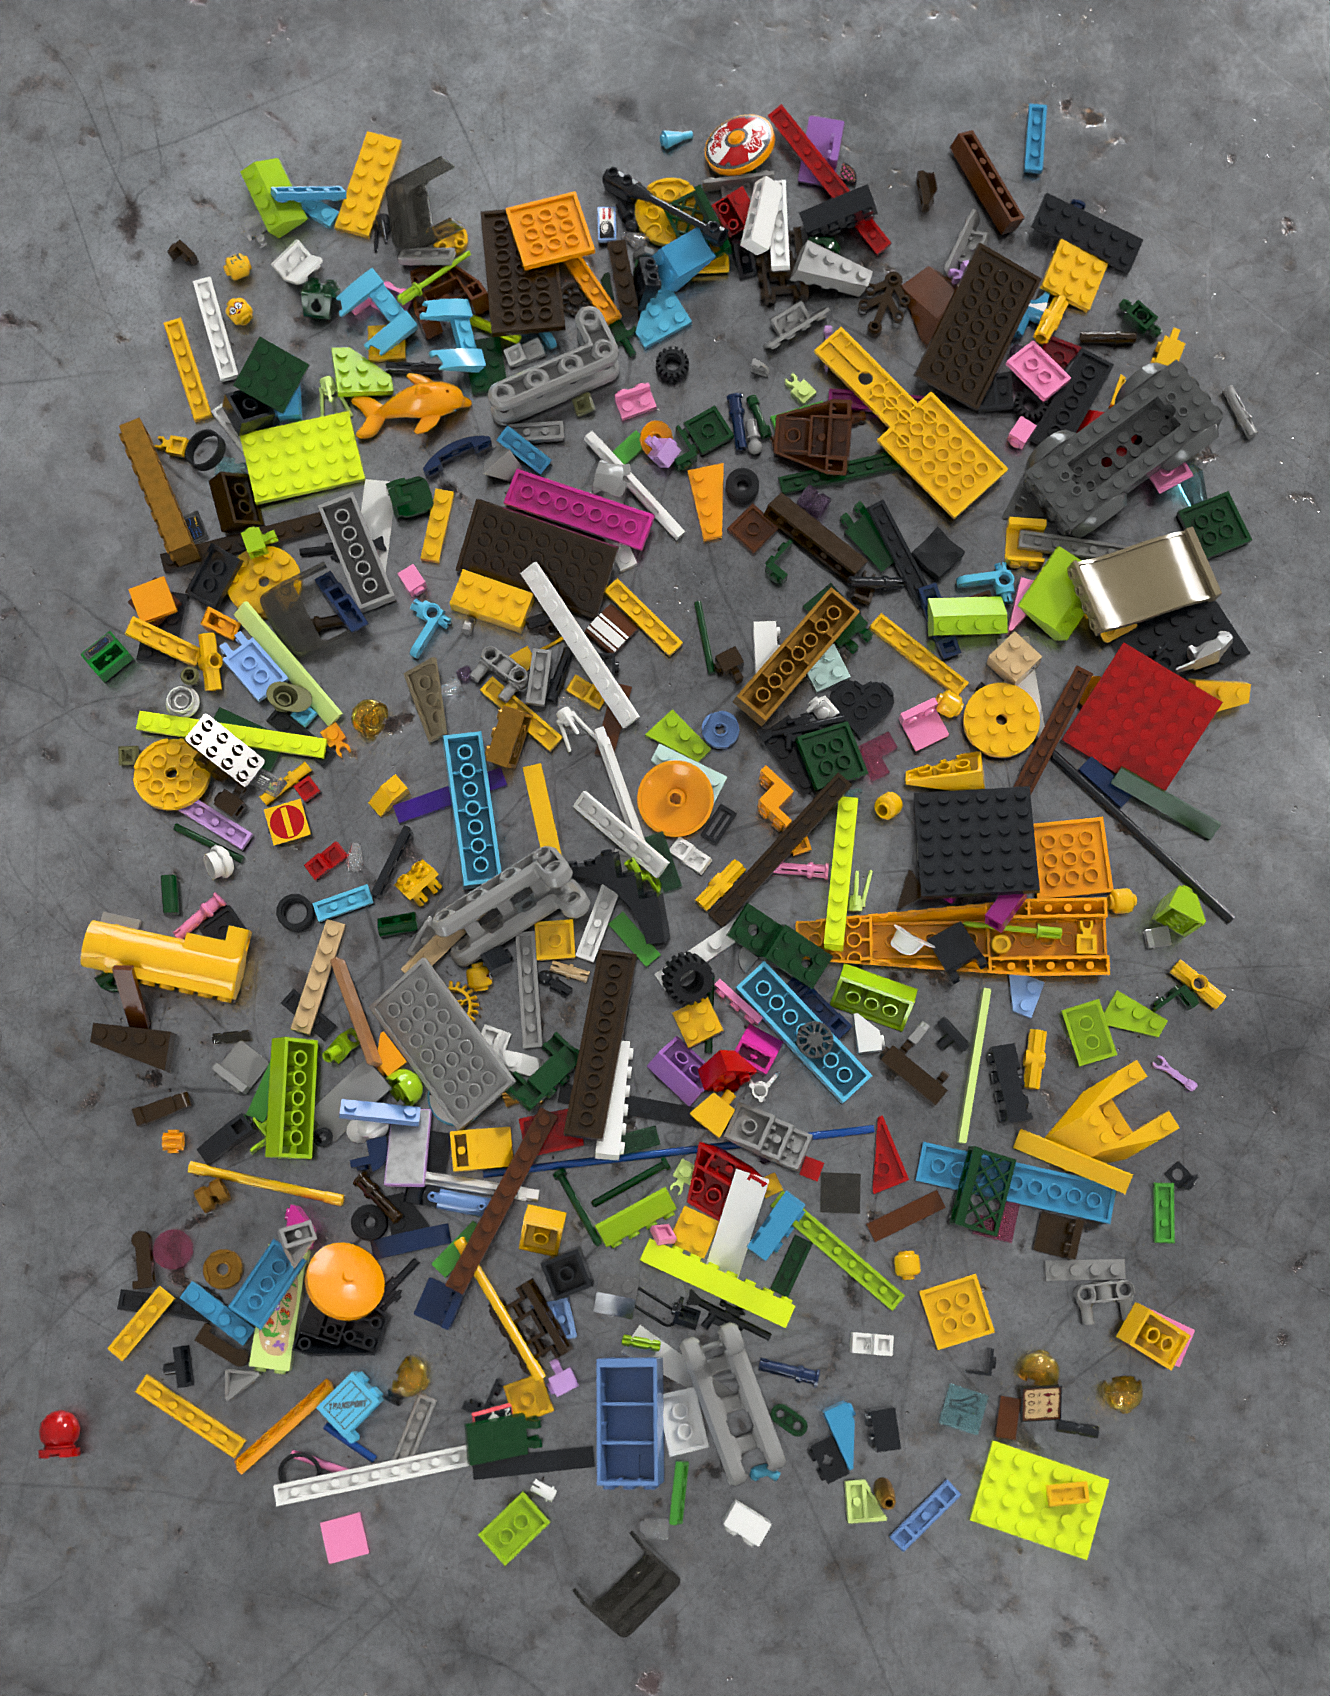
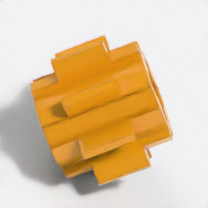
M168 1130V1133H163L162 1148L164 1151L167 1150V1153H179V1150H184V1132Z

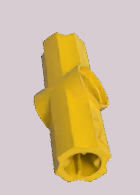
M1062 295L1055 296L1049 308L1045 309L1039 326L1033 335L1037 343L1041 345L1047 344L1053 332L1059 327L1063 314L1069 304L1066 297Z
M215 633L198 634L201 654L198 659V667L203 671L205 691L222 690L220 667L223 664V659L217 652Z
M736 859L731 861L721 873L713 877L708 883V887L695 899V902L707 912L720 897L723 898L730 891L733 884L746 872L744 866Z
M1181 959L1169 971L1170 974L1186 985L1189 990H1193L1197 996L1213 1009H1217L1226 998V995L1208 982L1204 975L1198 974ZM1194 980L1201 982V989L1194 986Z
M1029 1030L1027 1049L1023 1057V1079L1025 1083L1024 1088L1040 1089L1041 1073L1046 1061V1053L1044 1051L1047 1031Z

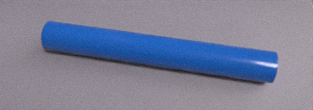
M327 1422L323 1427L325 1431L371 1463L377 1458L375 1454L356 1441L349 1443L330 1423Z

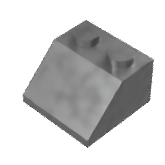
M600 1272L593 1312L632 1319L640 1279Z

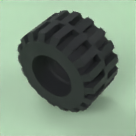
M680 952L678 957L673 955L671 957L672 960L665 963L667 967H663L662 970L664 975H661L663 987L681 1004L686 1005L688 1003L689 1005H694L695 1001L697 1003L702 1002L701 999H706L708 997L706 994L712 992L711 985L715 983L712 979L715 976L711 966L696 953L686 952L684 954ZM696 970L693 982L687 986H680L682 976L688 971Z

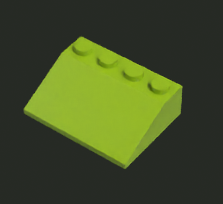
M1060 546L1056 547L1017 606L1054 641H1067L1085 615L1082 610L1081 600L1075 593V586L1068 577L1067 568L1073 561L1077 560L1079 562L1082 560Z

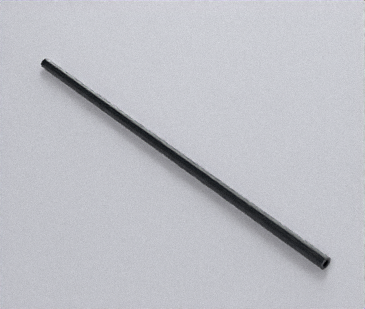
M981 682L975 689L978 691L986 685ZM1036 736V739H1034V744H1036L1038 736ZM1054 749L1050 758L1224 920L1230 923L1236 917Z

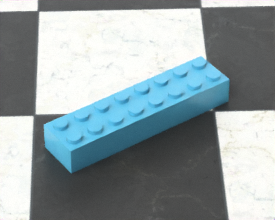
M482 731L443 735L442 740L463 890L477 888L501 873Z
M765 961L736 986L735 991L763 1017V1021L841 1104L872 1077L871 1073L834 1034L833 1046L825 1056L814 1059L800 1052L796 1043L797 1033L800 1028L808 1022L817 1021L822 1023V1021ZM812 1025L806 1027L809 1032H813ZM816 1025L815 1032L819 1031V1025ZM823 1028L820 1033L825 1035L828 1032ZM804 1031L801 1032V1034L808 1037L809 1034ZM823 1037V1040H830V1037ZM800 1038V1044L807 1042L805 1038ZM822 1043V1047L827 1050L830 1044ZM807 1044L802 1049L806 1051L810 1046ZM819 1046L817 1049L822 1054L823 1052ZM811 1048L809 1054L815 1055V1048Z

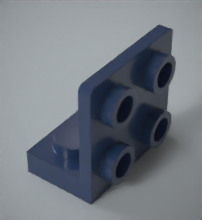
M430 1277L414 1311V1315L437 1324L443 1329L450 1330L466 1292L462 1295L445 1286V1283Z

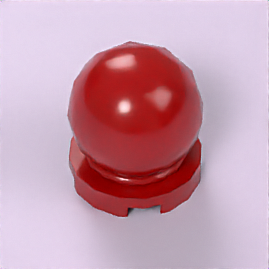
M57 1410L48 1414L43 1419L39 1428V1437L44 1447L38 1450L39 1459L57 1456L59 1458L80 1456V1447H75L76 1445H74L79 1438L80 1425L79 1420L72 1413Z

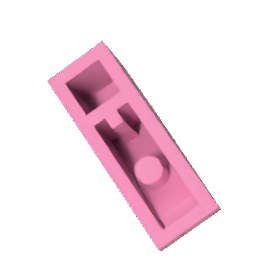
M1021 577L1018 582L1008 623L1007 636H1010L1027 616L1017 605L1034 580Z

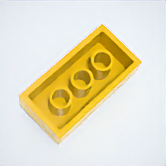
M463 569L451 598L450 606L453 611L522 634L526 618L529 617L535 599L533 593Z

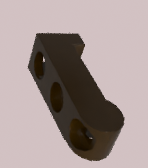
M182 1092L142 1107L133 1108L132 1112L136 1125L144 1127L192 1107L188 1092Z
M137 1231L131 1237V1242L136 1252L138 1281H132V1288L137 1290L157 1287L152 1237L146 1231Z
M209 1322L204 1323L194 1341L235 1366L242 1367L249 1364L251 1356L249 1350L245 1348L239 1349L213 1333L214 1325Z

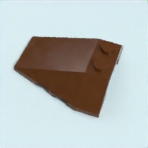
M930 266L901 285L904 294L910 297L908 308L912 314V320L917 327L919 338L926 347L958 285L952 284L951 279Z
M831 399L776 415L774 453L828 475L846 476L851 447L852 400Z

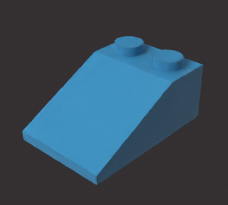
M696 227L660 248L652 257L656 261L655 265L658 266V275L664 287L677 292L716 258V255L699 228Z
M842 1400L821 1411L847 1468L852 1470L854 1465L855 1431L853 1416L856 1414L852 1405Z

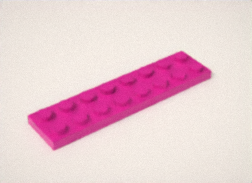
M516 469L503 502L507 506L640 551L643 550L655 518L654 514L520 469Z

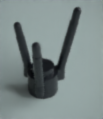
M378 214L375 217L376 224L374 225V251L377 252L379 232L383 234L384 244H388L387 232L390 229L400 250H402L403 246L394 228L393 221H390L388 214Z

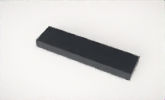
M275 710L266 720L278 732L315 737L286 712ZM326 746L324 759L310 758L325 768L336 756V753Z
M403 826L370 893L372 897L378 900L381 898L413 833L410 827Z

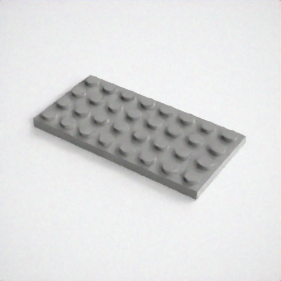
M421 958L369 1006L370 1010L458 1131L466 1127L516 1082L426 958Z

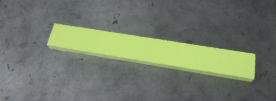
M247 601L243 602L234 613L236 619L286 674L293 685L303 687L310 692L312 696L310 706L329 727L335 723L343 713Z
M983 988L980 994L956 1141L958 1144H965L968 1137L991 996V989Z

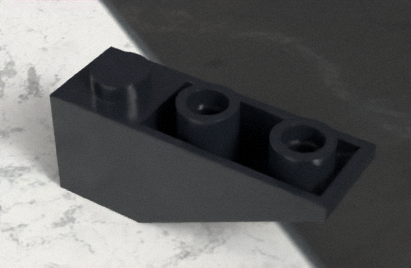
M241 1113L220 1128L198 1147L197 1151L205 1163L209 1165L257 1130L247 1115Z

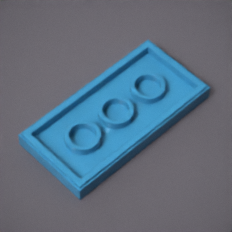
M273 1239L228 1308L262 1330L305 1266L307 1260L302 1258L294 1269L282 1248V1244Z

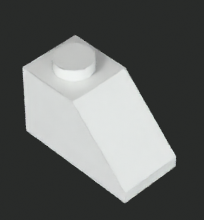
M858 1013L853 1014L852 1020L857 1055L881 1052L882 1047H885L884 1036L880 1035V1030Z
M504 1050L502 1056V1063L510 1073L513 1074L516 1071L518 1074L531 1077L543 1065L544 1061L543 1059Z

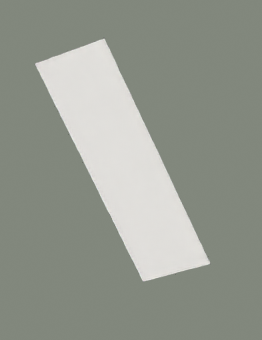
M365 479L361 513L372 540L380 536L384 538V545L387 551L376 550L386 573L393 520L392 504L386 491V483L389 481Z
M736 1169L706 1264L708 1265L709 1262L720 1266V1271L726 1273L729 1270L739 1277L748 1249L747 1245L750 1242L768 1184L762 1187V1184L752 1178L749 1181L747 1178L750 1173ZM754 1175L759 1179L763 1180L764 1182L769 1183V1179Z
M639 1325L632 1337L648 1338L650 1341H653V1339L661 1341L660 1350L657 1352L651 1351V1349L634 1348L630 1345V1347L625 1346L621 1352L631 1358L663 1357L664 1376L687 1388L694 1387L683 1355ZM713 1378L712 1384L716 1395H719L722 1399L733 1395L734 1392Z

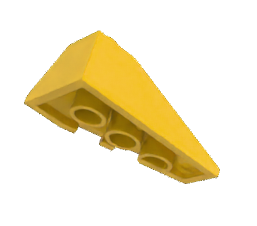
M981 751L956 755L957 759L950 761L943 759L934 766L927 764L906 771V785L948 791L985 789Z

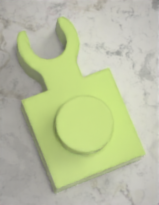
M791 373V378L794 381L789 382L785 379V385L793 388L790 394L804 406L816 395L817 391L804 379L799 382L797 376Z
M682 1158L673 1174L677 1181L670 1186V1191L677 1185L680 1187L678 1193L680 1195L683 1191L684 1183L690 1186L694 1170L692 1163Z

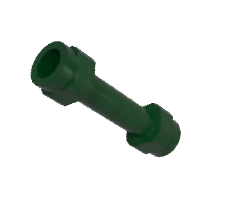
M755 394L750 395L746 398L749 409L752 408L759 425L758 432L762 439L769 438L772 435L769 425H766L759 408V399Z

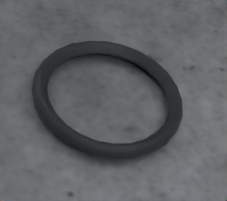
M301 1452L288 1455L281 1462L278 1469L280 1483H285L282 1471L287 1461L294 1457H305L314 1463L317 1469V1476L321 1475V1467L318 1461L313 1456Z

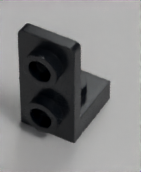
M496 1378L484 1408L481 1407V1402L471 1398L470 1401H464L461 1409L474 1413L494 1407V1404L491 1402L494 1395L498 1397L503 1386L500 1384L501 1379Z

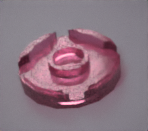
M167 1230L161 1233L155 1240L154 1258L161 1267L179 1269L191 1260L193 1242L183 1231Z

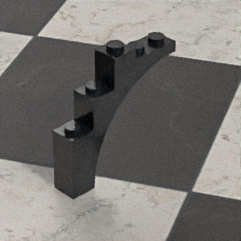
M612 849L602 850L595 859L584 860V863H577L576 860L568 861L573 872L572 876L590 879L603 884L617 893L629 905L643 929L646 944L665 943L670 938L663 893L648 891L644 894L641 872L634 873V870H627L622 873L619 851L612 852Z

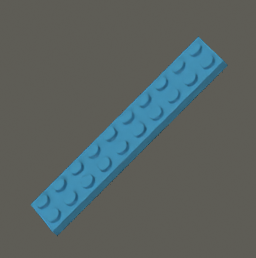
M922 1142L915 1181L957 1190L967 1151ZM982 1155L980 1162L984 1168L992 1164L989 1156ZM1003 1160L997 1164L1002 1174L1008 1171L1010 1162ZM1016 1162L1006 1201L1110 1224L1116 1190L1084 1177ZM994 1166L986 1170L990 1180L999 1176ZM983 1173L976 1177V1183L979 1187L987 1183ZM1001 1178L992 1183L997 1193L1003 1190L1004 1183ZM989 1185L981 1190L985 1197L990 1198L994 1195Z

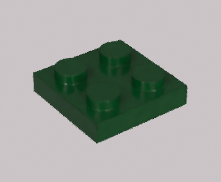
M716 406L683 423L701 455L734 438V434Z

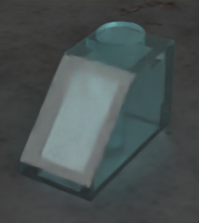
M1191 462L1187 465L1192 471L1193 476L1178 484L1189 506L1207 500L1203 470Z

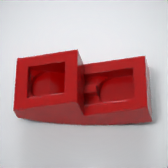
M335 841L322 853L316 854L304 866L313 879L317 880L349 856L341 845Z

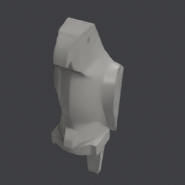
M1219 631L1217 638L1206 641L1198 647L1188 646L1187 658L1190 662L1176 668L1175 672L1179 673L1193 668L1197 670L1218 663L1224 652L1233 643V636L1227 631Z

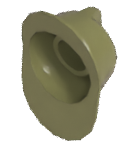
M274 682L269 685L266 692L268 701L279 712H302L308 709L312 703V696L307 689L286 682Z

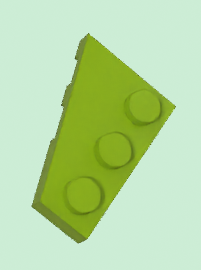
M673 709L645 734V737L653 739L661 745L698 763L712 751Z
M1118 990L1115 991L1104 1011L1108 1026L1155 1038L1160 1036L1168 1022L1167 1019Z

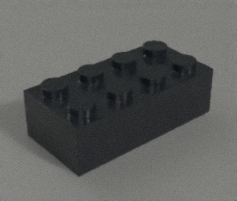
M868 184L799 212L808 238L838 234L841 232V229L855 227L858 225V222L872 220L878 214Z

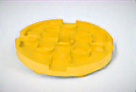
M679 178L659 179L650 183L646 188L653 196L668 204L695 190L689 184L690 182ZM694 197L687 200L685 206L694 208L696 203ZM637 199L635 219L638 222V229L641 234L650 242L662 247L676 240L677 236L664 210L651 202ZM683 210V212L691 216L692 212ZM695 213L694 218L702 221L703 215ZM679 221L677 230L685 232L688 224ZM691 225L689 231L693 230L696 227Z
M267 546L268 554L253 559L250 558L247 550L240 554L238 558L244 562L228 590V595L237 609L243 602L247 601L262 619H272L271 617L288 612L299 599L302 590V576L296 561L284 550L273 546ZM268 578L269 584L265 587L260 586L259 581Z
M993 683L980 688L969 699L963 714V727L970 743L982 751L983 754L995 758L1013 757L1025 751L1034 741L1040 726L1039 711L1033 698L1022 688L1009 683ZM999 715L1004 716L1007 720L1006 724H998L996 717Z
M165 738L152 743L139 755L134 765L133 782L138 794L147 804L160 810L173 811L186 808L199 800L208 788L211 773L196 764L193 757L197 754V751L185 743L183 738ZM169 771H177L176 777H167Z

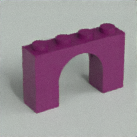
M1027 894L998 895L996 901L985 914V924L1002 933L1027 899ZM942 898V899H944V900H946L947 902H949V903L952 904V903L955 901L956 898Z

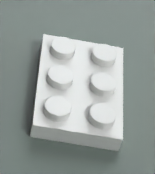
M690 1387L663 1394V1429L669 1456L709 1448L695 1388Z

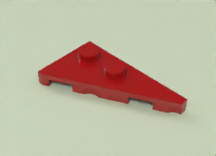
M883 1115L877 1118L873 1194L909 1180Z

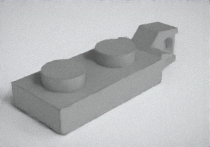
M436 910L432 917L428 916L424 920L405 953L413 957L436 935L431 924L433 917L440 910Z

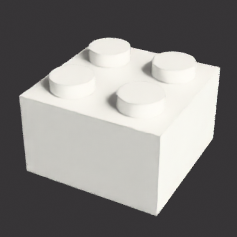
M734 1499L722 1520L726 1531L734 1536L737 1533L740 1534L743 1539L742 1541L751 1547L754 1544L760 1546L772 1525L770 1520Z

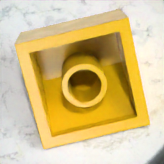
M528 1204L523 1220L519 1249L548 1256L557 1255L567 1213Z

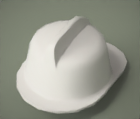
M894 924L897 930L891 941V946L900 953L912 955L924 945L935 948L934 945L913 936L902 927Z
M351 1120L347 1126L346 1133L351 1141L365 1143L366 1140L384 1136L390 1124Z

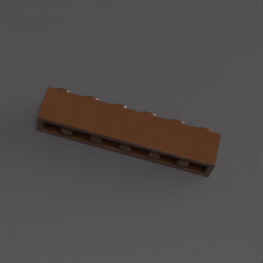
M970 130L959 133L950 146L952 153L1000 234L1014 232L1025 217L974 131Z

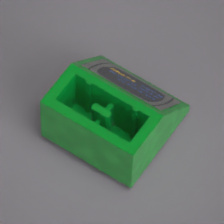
M111 631L107 632L80 654L104 683L134 660Z

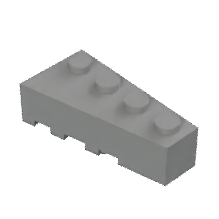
M807 240L799 252L790 281L796 282L799 280L803 281L804 284L821 285L825 289L833 288L837 289L838 292L860 296L868 287L873 271Z

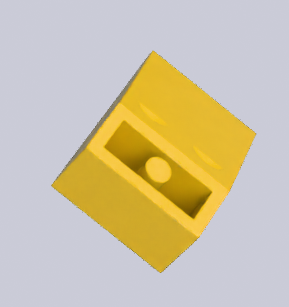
M511 1127L450 1132L453 1172L509 1167L513 1159Z

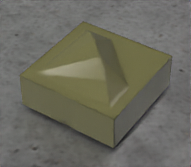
M585 392L572 399L578 417H582L595 410L589 392Z
M118 746L119 766L135 765L139 757V746Z

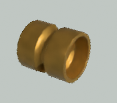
M220 1177L209 1182L208 1187L202 1186L194 1191L196 1200L205 1213L214 1210L217 1204L222 1205L231 1200L230 1193Z

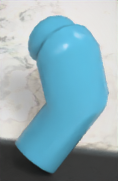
M763 1463L754 1466L749 1476L753 1481H758L759 1478L768 1476L776 1482L781 1473L779 1471L767 1470L766 1466L768 1464Z

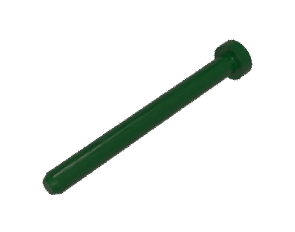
M665 1157L661 1158L662 1162L591 1201L592 1206L597 1207L665 1168L667 1171L670 1170L671 1167Z
M561 1168L553 1173V1177L555 1180H559L594 1245L598 1247L602 1244V1241L568 1182L566 1170Z

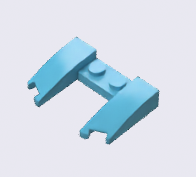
M371 268L340 293L336 300H341L342 310L339 311V315L342 318L370 297L389 321V324L366 342L364 347L369 350L373 346L381 350L379 355L382 356L417 331L418 325L386 288L376 271Z
M469 299L424 301L422 305L427 307L426 313L422 312L420 314V319L450 322L457 349L433 350L429 352L431 358L438 357L443 363L438 369L443 371L479 373L486 364L482 349H477L469 320L473 316Z

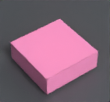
M669 1224L651 1226L650 1232L657 1245L673 1244L676 1242L677 1238Z

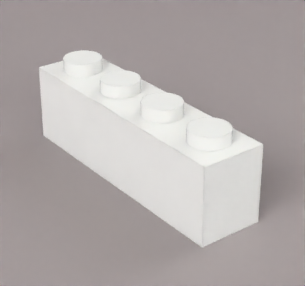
M768 176L755 182L740 246L755 255L766 252L771 246V236L775 229L774 223L778 215L779 202L782 198L783 186Z
M776 621L753 622L755 674L780 646L777 645V638H780V627H776Z

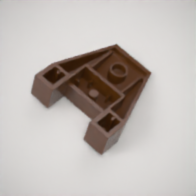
M422 265L410 271L411 284L415 282L419 285L445 266ZM457 265L421 289V296L417 295L413 298L414 312L420 329L427 340L444 331L440 321L420 319V314L422 312L426 313L427 307L422 305L424 301L469 299L470 307L476 316L489 310L488 293L482 283Z

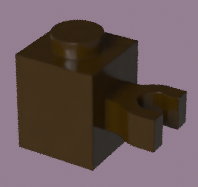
M736 646L715 656V663L713 664L718 673L721 672L723 677L731 674L736 684L743 681L744 677L739 669L744 667V661Z
M240 785L235 787L233 793L224 789L216 795L214 799L215 807L236 821L246 807L241 797L248 789Z

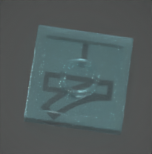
M949 1383L938 1423L978 1435L989 1396Z

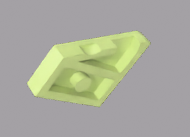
M866 1480L844 1481L848 1524L887 1521L886 1515L882 1512Z

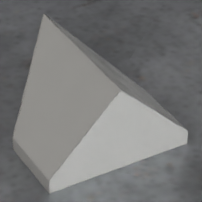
M498 444L485 455L482 474L512 482L516 469L523 471L524 469L510 449Z
M311 1220L277 1230L282 1248L294 1269L313 1242L317 1240Z
M236 1368L226 1369L225 1399L230 1401L261 1377L263 1373L261 1371Z

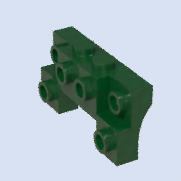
M557 1032L541 1047L550 1058L527 1081L516 1071L513 1072L512 1076L516 1082L505 1091L528 1112L534 1109L546 1097L550 1099L557 1092L555 1088L559 1084L563 1086L571 1078L569 1074L576 1068L579 1050L570 1045Z

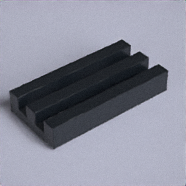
M720 804L700 836L717 846L737 813ZM723 809L725 811L710 835H707L706 833ZM731 814L730 818L722 828L717 838L714 839L713 836L715 835V833L717 832V830L719 829L727 815Z

